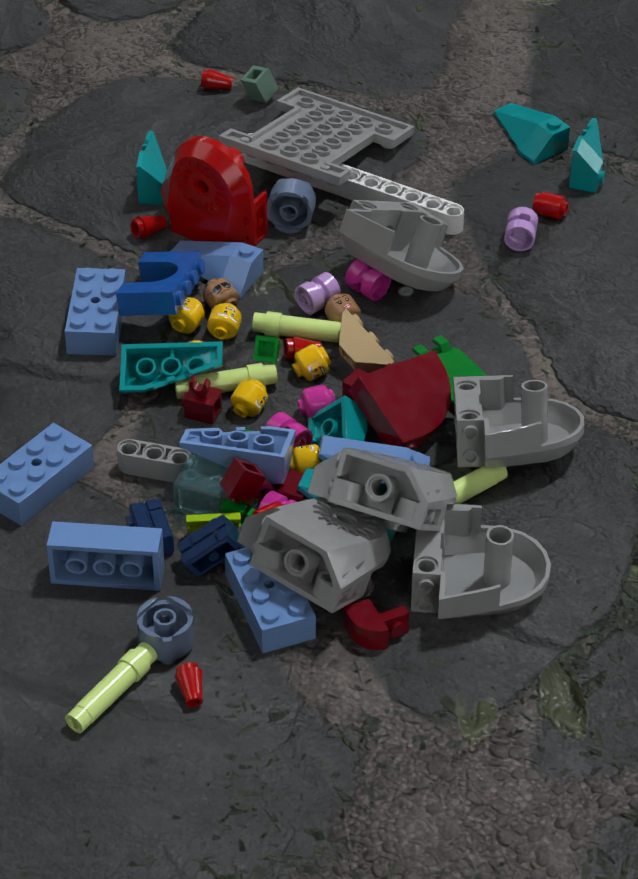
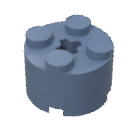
M295 178L279 179L273 186L267 201L268 221H271L276 229L285 233H297L305 226H308L316 205V195L313 191V186L309 182Z
M167 596L168 600H158V597L146 601L137 612L138 645L141 642L148 643L157 653L156 660L169 665L192 649L195 642L194 618L190 605L184 600L173 596Z

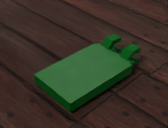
M442 335L433 338V343L437 346L433 347L432 351L435 350L447 371L451 386L450 407L454 409V377L487 375L459 348H451L449 341ZM417 345L412 348V352L417 354L412 358L429 351L423 345Z

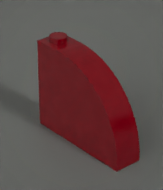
M435 350L358 376L348 390L383 444L406 447L411 450H415L432 436L446 417L451 403L449 377Z

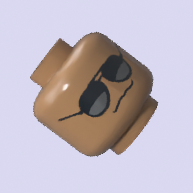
M212 279L207 282L203 292V300L211 310L216 305L230 303L237 307L239 293L227 279Z

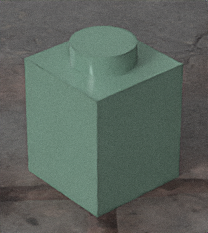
M253 65L240 79L250 100L266 103L279 89L269 68Z

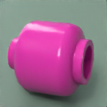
M317 385L303 389L301 399L297 400L301 415L305 414L307 418H312L320 409L336 400L332 389H328L325 385Z

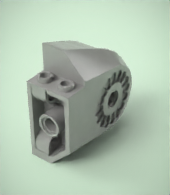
M352 200L350 208L346 209L339 229L340 238L338 244L345 248L353 257L391 279L416 289L437 292L446 289L461 277L464 269L462 263L456 257L441 247L448 225L416 203Z
M513 375L454 377L455 436L458 467L484 466L487 469L548 462L568 454L584 434L583 414L566 402L548 399V385L544 381H525L521 385V398H514Z
M343 447L342 451L315 466L308 490L310 494L329 499L328 502L383 518L382 521L385 528L407 533L408 527L418 530L440 531L447 504H455L457 498L452 475L446 471L407 459L350 447ZM382 481H385L387 484V491L384 495H381L379 492V485Z
M323 497L278 506L246 517L237 542L251 550L253 556L249 565L331 613L364 596L372 572L384 566L391 552L390 540L384 522L379 517L328 502L329 499Z
M447 504L440 531L416 529L411 611L438 613V619L502 614L518 610L539 597L549 583L551 562L547 551L535 538L522 531L510 529L503 525H481V505Z

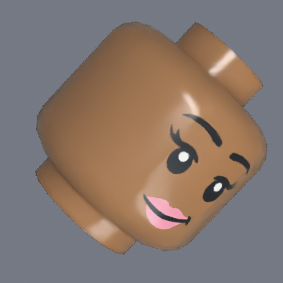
M335 294L328 299V303L325 306V315L329 321L341 322L344 310L347 309L351 315L356 314L359 318L361 310L349 294Z

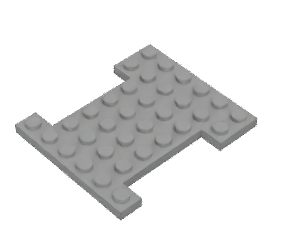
M298 87L276 101L275 109L283 111L284 115L251 135L230 128L219 135L218 141L227 147H233L240 152L246 153L248 157L266 160L268 164L286 167L289 171L306 174L309 178L326 181L327 184L332 186H340L350 179L351 175L350 169L339 166L341 163L372 142L381 144L383 148H395L414 134L415 126Z

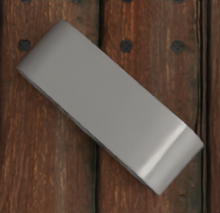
M134 439L123 440L117 445L118 467L122 473L173 483H185L192 478L191 454L183 448Z

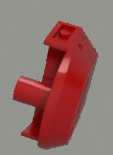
M192 136L179 145L172 157L160 190L165 209L170 213L171 232L193 241L241 242L254 247L268 235L267 192L263 191L254 199L250 175L244 165V157L238 149L227 147L220 141L206 136Z

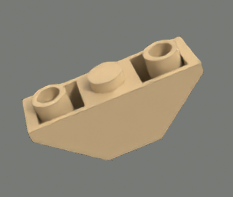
M347 309L342 312L339 350L340 355L354 371L359 368L370 373L384 368L389 363L395 364L393 354L388 349H382L375 334L371 331L368 333L362 327L361 319L356 314L351 315Z

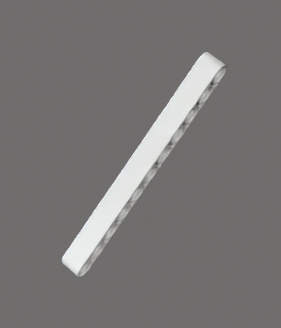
M242 152L244 160L248 164L288 178L309 182L313 187L350 200L414 202L448 225L446 234L456 235L463 231L464 208L457 203L342 163L339 166L351 170L350 179L340 186H332L327 184L326 181L309 178L306 174L289 171L286 167L268 164L266 160L251 158Z

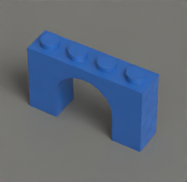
M200 251L145 252L138 261L141 282L123 283L116 292L120 316L176 315L181 305H184L185 297L191 294L193 288L205 273V262L201 260Z

